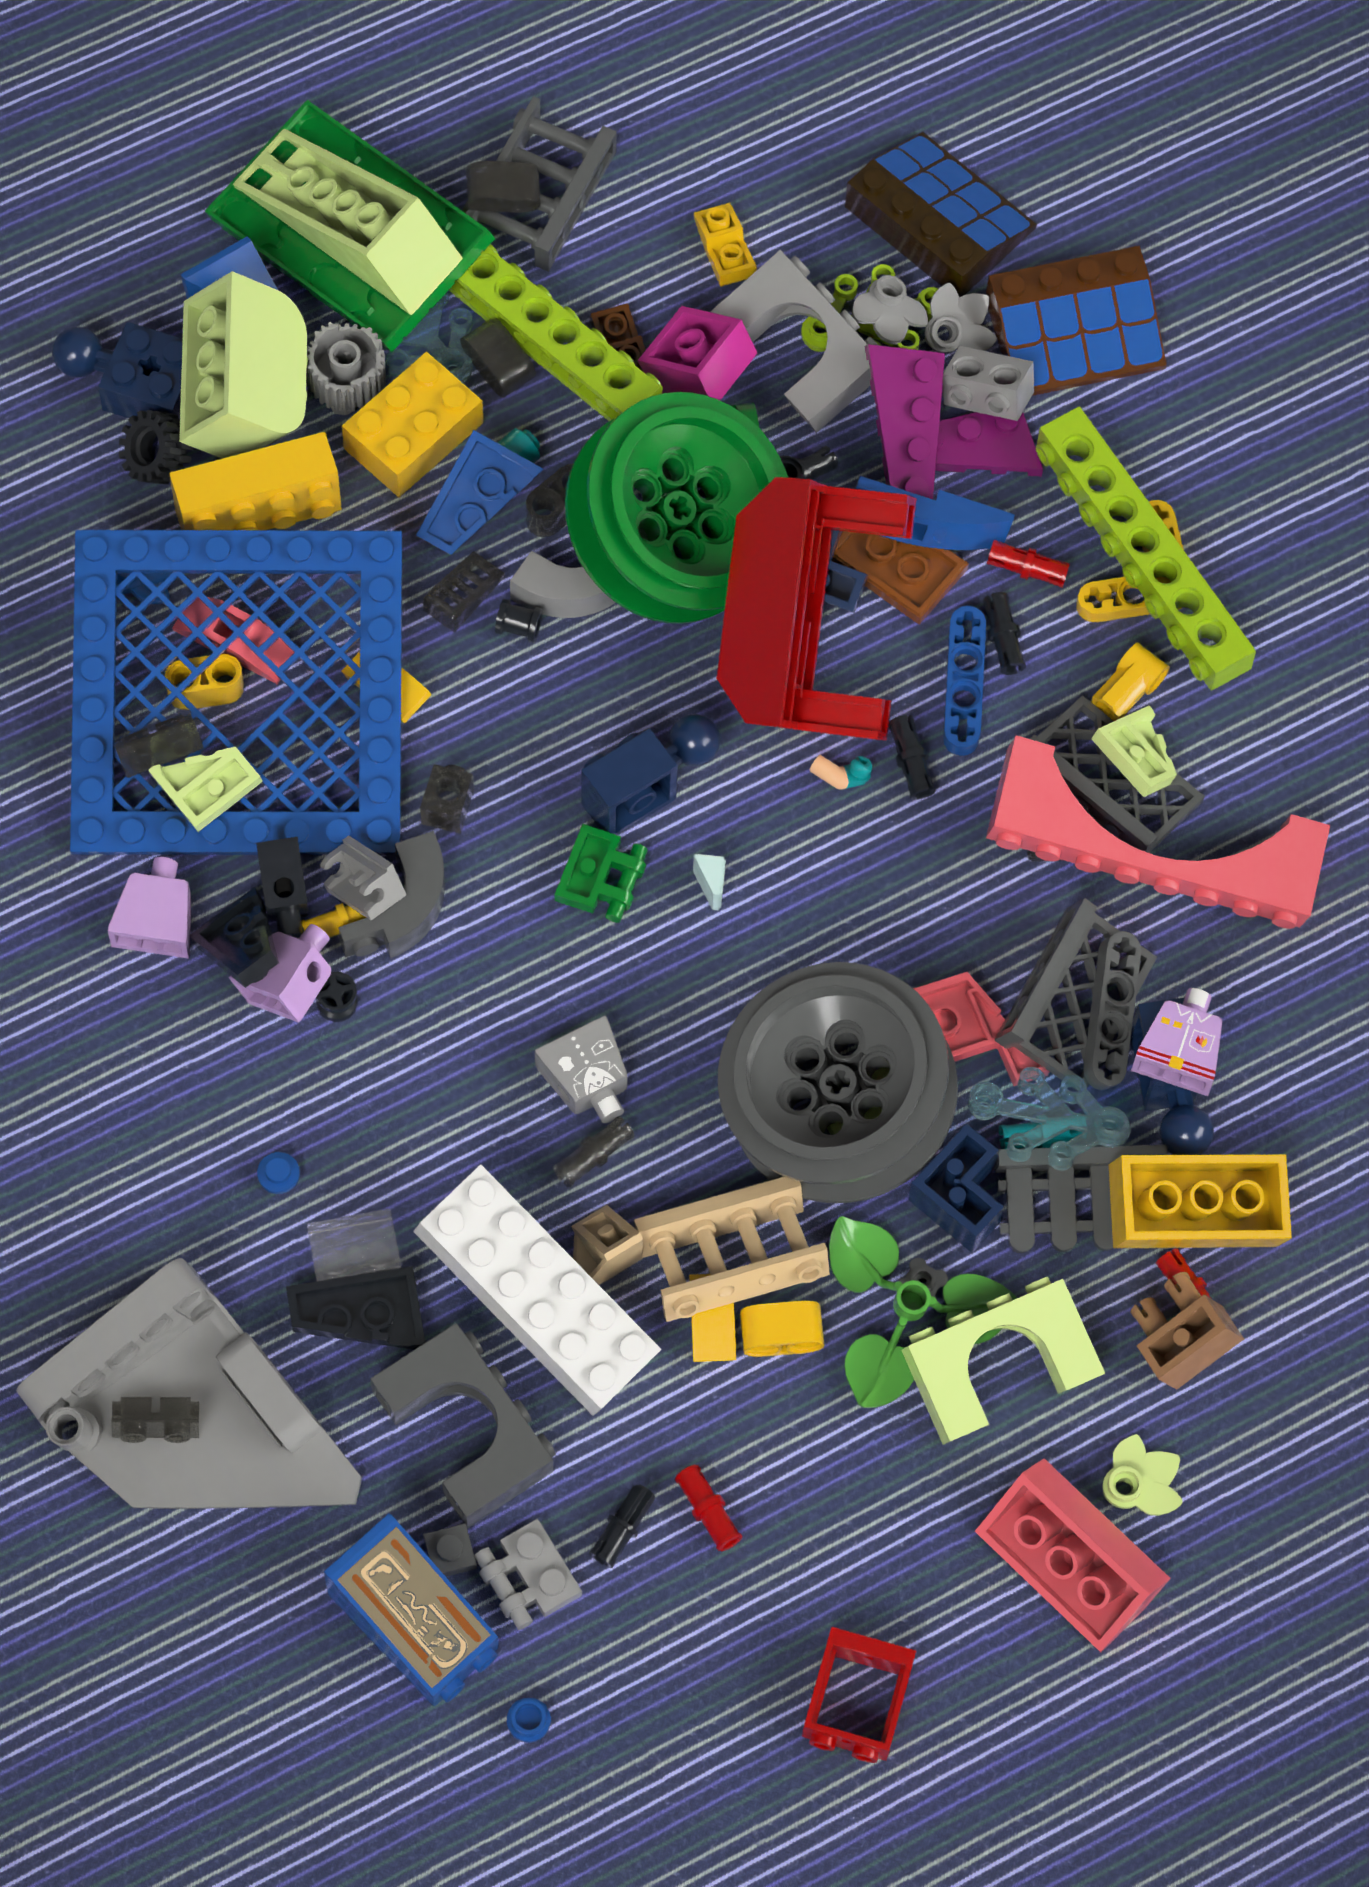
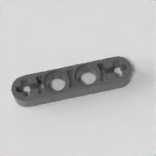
M1119 931L1105 938L1101 942L1098 952L1083 1067L1086 1081L1098 1090H1106L1119 1084L1124 1079L1127 1070L1141 960V945L1138 939L1127 931ZM1119 943L1121 944V950L1127 953V956L1120 959L1119 952L1113 948ZM1118 965V969H1117V970H1113V971L1110 970V969H1112V968H1114V967H1116V966ZM1109 980L1117 981L1122 986L1124 995L1121 1001H1115L1108 995L1107 983ZM1105 1019L1113 1021L1118 1028V1037L1115 1041H1111L1103 1035L1101 1026ZM1108 1050H1115V1052L1107 1055ZM1105 1062L1106 1069L1112 1072V1075L1104 1078V1071L1098 1069V1065Z

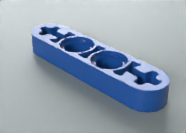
M962 606L954 611L951 616L948 634L943 741L948 751L959 756L969 755L974 752L978 747L981 734L986 618L982 611L972 606ZM964 620L971 621L973 627L970 642H963L964 628L962 625ZM967 654L976 660L977 665L975 668L965 671L958 668L954 660L960 655ZM958 691H968L974 696L975 702L968 707H962L954 702L952 696ZM959 719H967L966 742L958 741V736L956 735Z

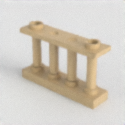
M781 1177L634 1219L635 1229L640 1232L643 1238L642 1258L658 1254L670 1286L661 1289L666 1322L679 1318H689L696 1313L800 1283H810L830 1275L828 1252L825 1243L809 1247L796 1217V1214L804 1212L800 1181ZM779 1219L792 1252L768 1259L755 1226ZM739 1231L752 1264L727 1270L714 1237ZM698 1242L711 1275L686 1282L674 1249Z

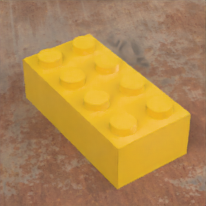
M325 432L169 473L175 511L181 530L286 529L293 526L296 522L310 518H327L334 512L342 510L338 470Z
M1286 1154L1121 1155L1108 1165L1113 1248L1278 1247L1292 1239Z

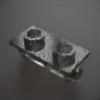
M179 713L176 717L155 724L157 732L149 734L148 729L145 728L127 736H120L121 741L113 744L126 777L129 778L149 770L154 765H162L203 749V744L191 714L182 716Z
M121 1397V1401H112V1438H120L128 1443L143 1442L146 1438H164L167 1442L183 1443L189 1441L190 1438H199V1401H191V1397H160V1412H151L152 1397Z

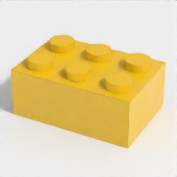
M426 351L342 425L343 448L400 498L469 437L473 430L478 429L483 424V400Z

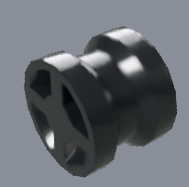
M339 971L331 972V975L316 997L317 1009L320 1014L329 1021L343 1022L351 1018L356 1012L358 1006L357 989L354 980L349 975Z

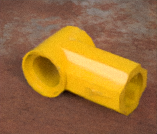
M1137 642L1124 654L1117 665L1116 672L1094 694L1091 703L1113 721L1124 717L1144 694L1150 695L1158 688L1168 674L1170 666Z

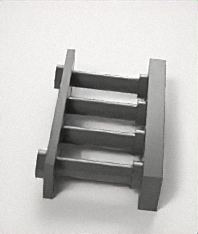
M533 96L527 108H521L518 111L513 123L514 131L476 197H470L465 203L463 212L480 224L483 223L530 243L531 248L535 250V266L549 272L616 153L617 131L602 126L596 138L590 137L589 140L540 120V99ZM532 134H536L581 153L583 161L579 168L573 167L571 170L526 151L524 148ZM517 163L564 183L566 191L562 198L556 197L554 200L507 180ZM498 193L547 213L549 221L545 228L539 227L537 230L492 211L490 207Z

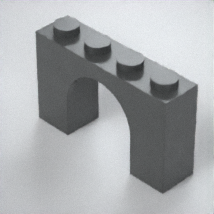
M455 1323L370 1378L373 1394L395 1425L434 1400L450 1395H462L473 1398L482 1403L493 1415L497 1424V1433L491 1447L480 1458L442 1482L443 1495L462 1522L466 1523L468 1529L553 1473L552 1457L556 1453L545 1435L541 1433L536 1436L528 1425L531 1417L519 1399L512 1402L504 1391L507 1383L495 1365L488 1368L480 1357L483 1349L473 1333L468 1331L464 1334L459 1325Z

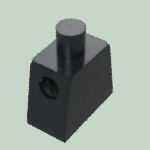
M298 837L257 842L268 921H276L278 932L299 938L303 934L301 917H306L309 913ZM283 893H290V894H292L291 896H289V897H287V898H281V897H279V895H281V894H283Z

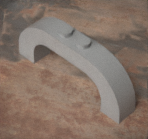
M662 467L663 474L671 481L669 471ZM638 526L640 536L648 541L645 530ZM533 551L529 553L510 580L511 600L532 610L536 607L543 608V615L551 617L575 618L600 612L616 603L593 582L583 567H563Z

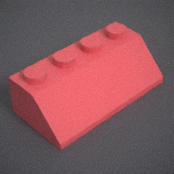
M1045 1458L1021 1473L975 1530L995 1552L1100 1652L1105 1650L1150 1604L1171 1579Z

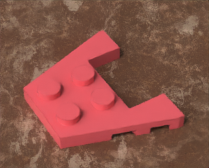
M968 972L913 988L926 1001L935 1014L952 1051L954 1061L997 1049L1013 1086L1048 1076L1049 1071L1015 1047L1006 1049L994 1041L1005 1021L1001 1015L1002 1010Z

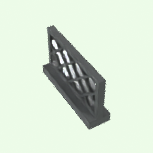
M1082 695L1038 736L1034 734L1030 739L1045 744L1050 739H1068L1069 753H1056L1054 751L1053 757L1072 794L1086 812L1103 828L1127 844L1151 854V851L1203 803L1205 796L1177 774L1169 786L1157 791L1159 805H1138L1137 789L1128 780L1107 779L1106 765L1114 764L1098 746L1097 754H1077L1075 739L1092 740L1098 728L1114 722ZM1080 712L1084 713L1094 722L1095 730L1074 729L1073 718ZM1078 764L1099 765L1100 779L1085 777L1079 772ZM1109 789L1129 790L1131 804H1118L1109 797ZM1165 791L1179 792L1189 801L1184 806H1166ZM1140 815H1160L1161 828L1153 833L1140 822Z
M1085 898L1065 910L994 1041L1006 1049L1015 1047L1080 1093L1085 1091L1089 1085L1084 1076V1070L1080 1077L1070 1071L1064 1053L1080 1050L1083 1062L1085 1060L1087 1035L1083 1020L1090 1019L1091 1012L1080 1013L1075 992L1091 989L1093 995L1096 975L1093 959L1098 958V952L1091 953L1087 935L1092 927L1102 933L1104 939L1120 931L1095 913L1098 907ZM1114 946V947H1113L1115 951H1118V952H1119V954H1120V953H1125V952H1123V951L1121 950L1120 947H1119V948H1117V946ZM1142 946L1136 996L1157 956ZM1079 949L1081 950L1082 955H1077ZM1084 961L1089 983L1073 986L1069 968L1074 962ZM1117 965L1116 967L1112 968V969H1113V970H1117V969H1118V965ZM1109 980L1107 985L1117 984L1119 996L1122 1000L1124 995L1122 986L1117 981ZM1062 982L1064 988L1058 989ZM1065 994L1071 1016L1055 1019L1051 1001L1054 996ZM1043 1015H1044L1045 1021H1044V1022H1040L1041 1019H1042V1017H1043ZM1105 1019L1101 1026L1102 1032L1107 1039L1112 1041L1118 1028L1113 1021ZM1073 1022L1078 1045L1063 1048L1057 1025ZM1047 1027L1053 1050L1043 1052L1029 1041L1036 1029Z

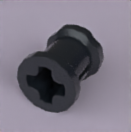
M503 598L496 618L495 633L502 635L505 631L525 636L528 642L535 643L542 622L543 608L536 607L532 610L512 605L510 600Z

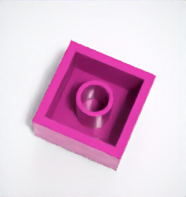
M681 306L638 359V362L645 374L649 372L660 381L663 387L662 394L691 392L721 400L757 355V351L741 319Z

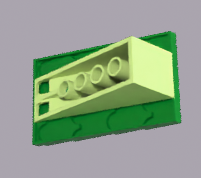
M309 100L304 102L205 210L211 220L220 225L223 230L240 241L248 236L262 259L304 287L315 298L343 316L350 324H356L357 329L371 327L372 333L378 334V339L382 340V346L391 353L403 341V338L407 337L427 315L429 309L433 308L455 284L454 281L458 280L481 255L480 253L485 251L495 240L487 228Z

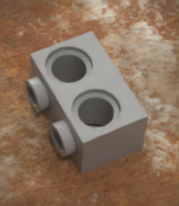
M959 346L943 372L944 405L1018 421L1034 393L1033 361Z

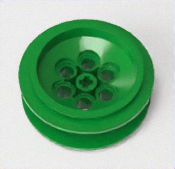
M671 392L651 396L637 402L619 416L604 424L594 432L579 451L568 477L565 496L566 522L573 548L580 563L593 582L609 598L626 610L641 617L664 623L683 624L708 619L725 610L736 515L775 477L788 478L786 469L774 446L762 430L742 412L729 404L706 395L691 392ZM662 467L669 471L671 481L663 474ZM697 486L701 487L704 491L705 499L698 494ZM633 487L641 493L642 501L638 500L634 495ZM702 525L708 528L711 538L704 534ZM638 526L645 530L648 541L640 536ZM673 545L681 551L682 559L675 555Z

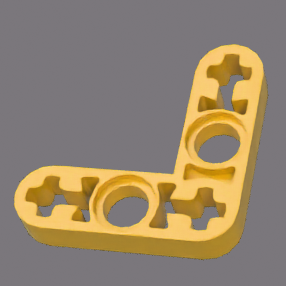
M1162 500L1149 501L1183 549L1173 508ZM1142 546L1143 552H1149L1147 548ZM1125 577L1086 583L1078 593L1076 609L1078 614L1089 622H1103L1150 615L1144 601L1139 604H1131L1124 599L1123 592L1132 588ZM1166 577L1155 578L1157 581L1161 583L1172 582L1170 579ZM1112 592H1116V596H1115V604H1116V606H1113L1114 598H1113V599H1110ZM1089 596H1096L1097 601L1102 602L1101 607L1094 608L1093 603L1088 602Z

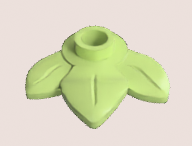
M1137 1434L1124 1439L1113 1452V1468L1106 1474L1103 1480L1102 1490L1105 1498L1117 1508L1128 1509L1137 1507L1148 1515L1159 1516L1176 1510L1183 1501L1178 1493L1170 1488L1169 1485L1178 1471L1180 1457L1177 1454L1163 1451L1146 1453L1143 1441ZM1120 1482L1129 1484L1131 1492L1129 1494L1119 1493L1116 1489V1484Z

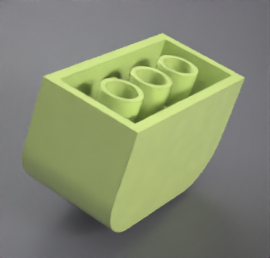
M231 271L184 301L179 442L223 459L264 448L301 425L305 416L307 401V330L299 309L285 294Z

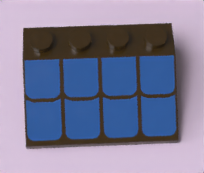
M924 132L873 158L847 182L845 208L939 285L943 286L946 283H951L959 297L969 292L1037 227L1033 220Z

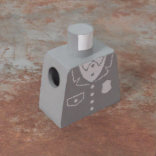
M606 1016L594 1020L535 1050V1066L574 1114H580L594 1107L602 1123H609L624 1113V1109L616 1095L627 1089V1073Z

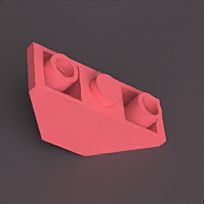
M207 597L217 607L225 602L220 599ZM199 598L183 612L197 628L213 613ZM233 605L224 612L238 628L251 616ZM179 618L172 628L173 631L185 637L192 633ZM219 618L203 632L217 648L233 633ZM259 619L244 632L258 648L274 633ZM199 638L194 641L208 648ZM237 638L222 653L234 656L244 668L277 685L279 684L281 679L240 638ZM279 638L264 654L279 668L294 652Z

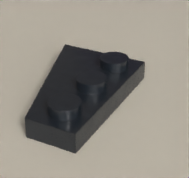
M255 887L189 935L201 952L245 988L251 983L262 980L269 970L279 963L264 902Z
M413 1266L286 1286L293 1332L415 1350L425 1344Z

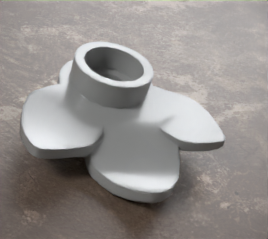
M885 275L875 280L871 284L869 291L858 295L853 303L852 317L859 324H873L874 331L878 337L890 344L900 343L905 338L909 325L913 327H926L928 324L927 312L924 306L919 301L907 296L905 284L895 276Z
M946 283L934 293L930 302L932 318L925 327L927 344L933 350L940 353L951 352L958 349L959 346L982 351L993 346L997 341L996 335L981 325L987 314L989 296L971 293L959 297L951 283ZM940 326L946 327L949 331V338L946 341L938 337L937 331Z

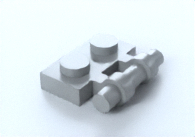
M538 1519L500 1540V1545L505 1551L506 1557L496 1560L489 1547L480 1550L474 1555L481 1567L480 1576L486 1585L491 1584L501 1600L499 1604L501 1611L506 1618L511 1617L518 1630L526 1628L533 1622L526 1610L531 1605L536 1603L545 1618L582 1596V1590ZM515 1570L527 1588L518 1593L515 1592L506 1577Z

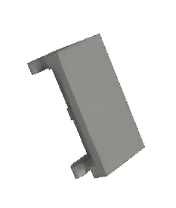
M347 836L342 840L343 844L326 855L320 864V867L327 870L332 868L335 863L340 862L339 871L331 875L324 882V886L328 893L369 920H373L405 897L406 892L391 862L354 838Z

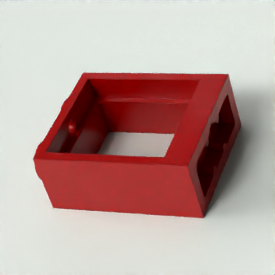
M831 1627L804 1723L802 1737L810 1739L809 1744L818 1749L834 1751L835 1747L852 1751V1757L868 1763H877L878 1759L887 1761L916 1650ZM835 1657L898 1675L881 1741L817 1723Z

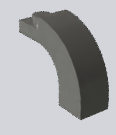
M434 831L395 843L396 861L405 882L404 890L406 896L373 920L365 918L338 927L340 944L345 957L352 955L366 956L375 952L379 946L385 944L391 959L411 949L431 930L440 914L445 894L443 856Z

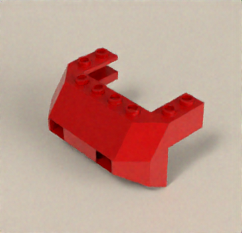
M775 477L736 515L716 679L745 723L887 741L891 700L813 691L833 530L912 539L917 498L906 494L827 486L811 479Z

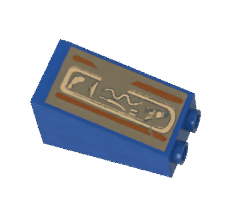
M390 1513L324 1571L328 1595L434 1707L442 1699L446 1703L454 1699L465 1687L463 1680L475 1669L478 1673H481L498 1656L495 1652L499 1648L498 1636Z

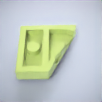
M1150 706L1098 728L1092 737L1094 743L1143 797L1169 786L1177 775L1173 762L1166 753L1167 746L1163 735L1155 734L1151 721L1155 717V713Z
M236 747L218 750L210 756H192L185 758V762L165 767H161L158 764L148 769L151 776L197 832L263 782L260 775Z

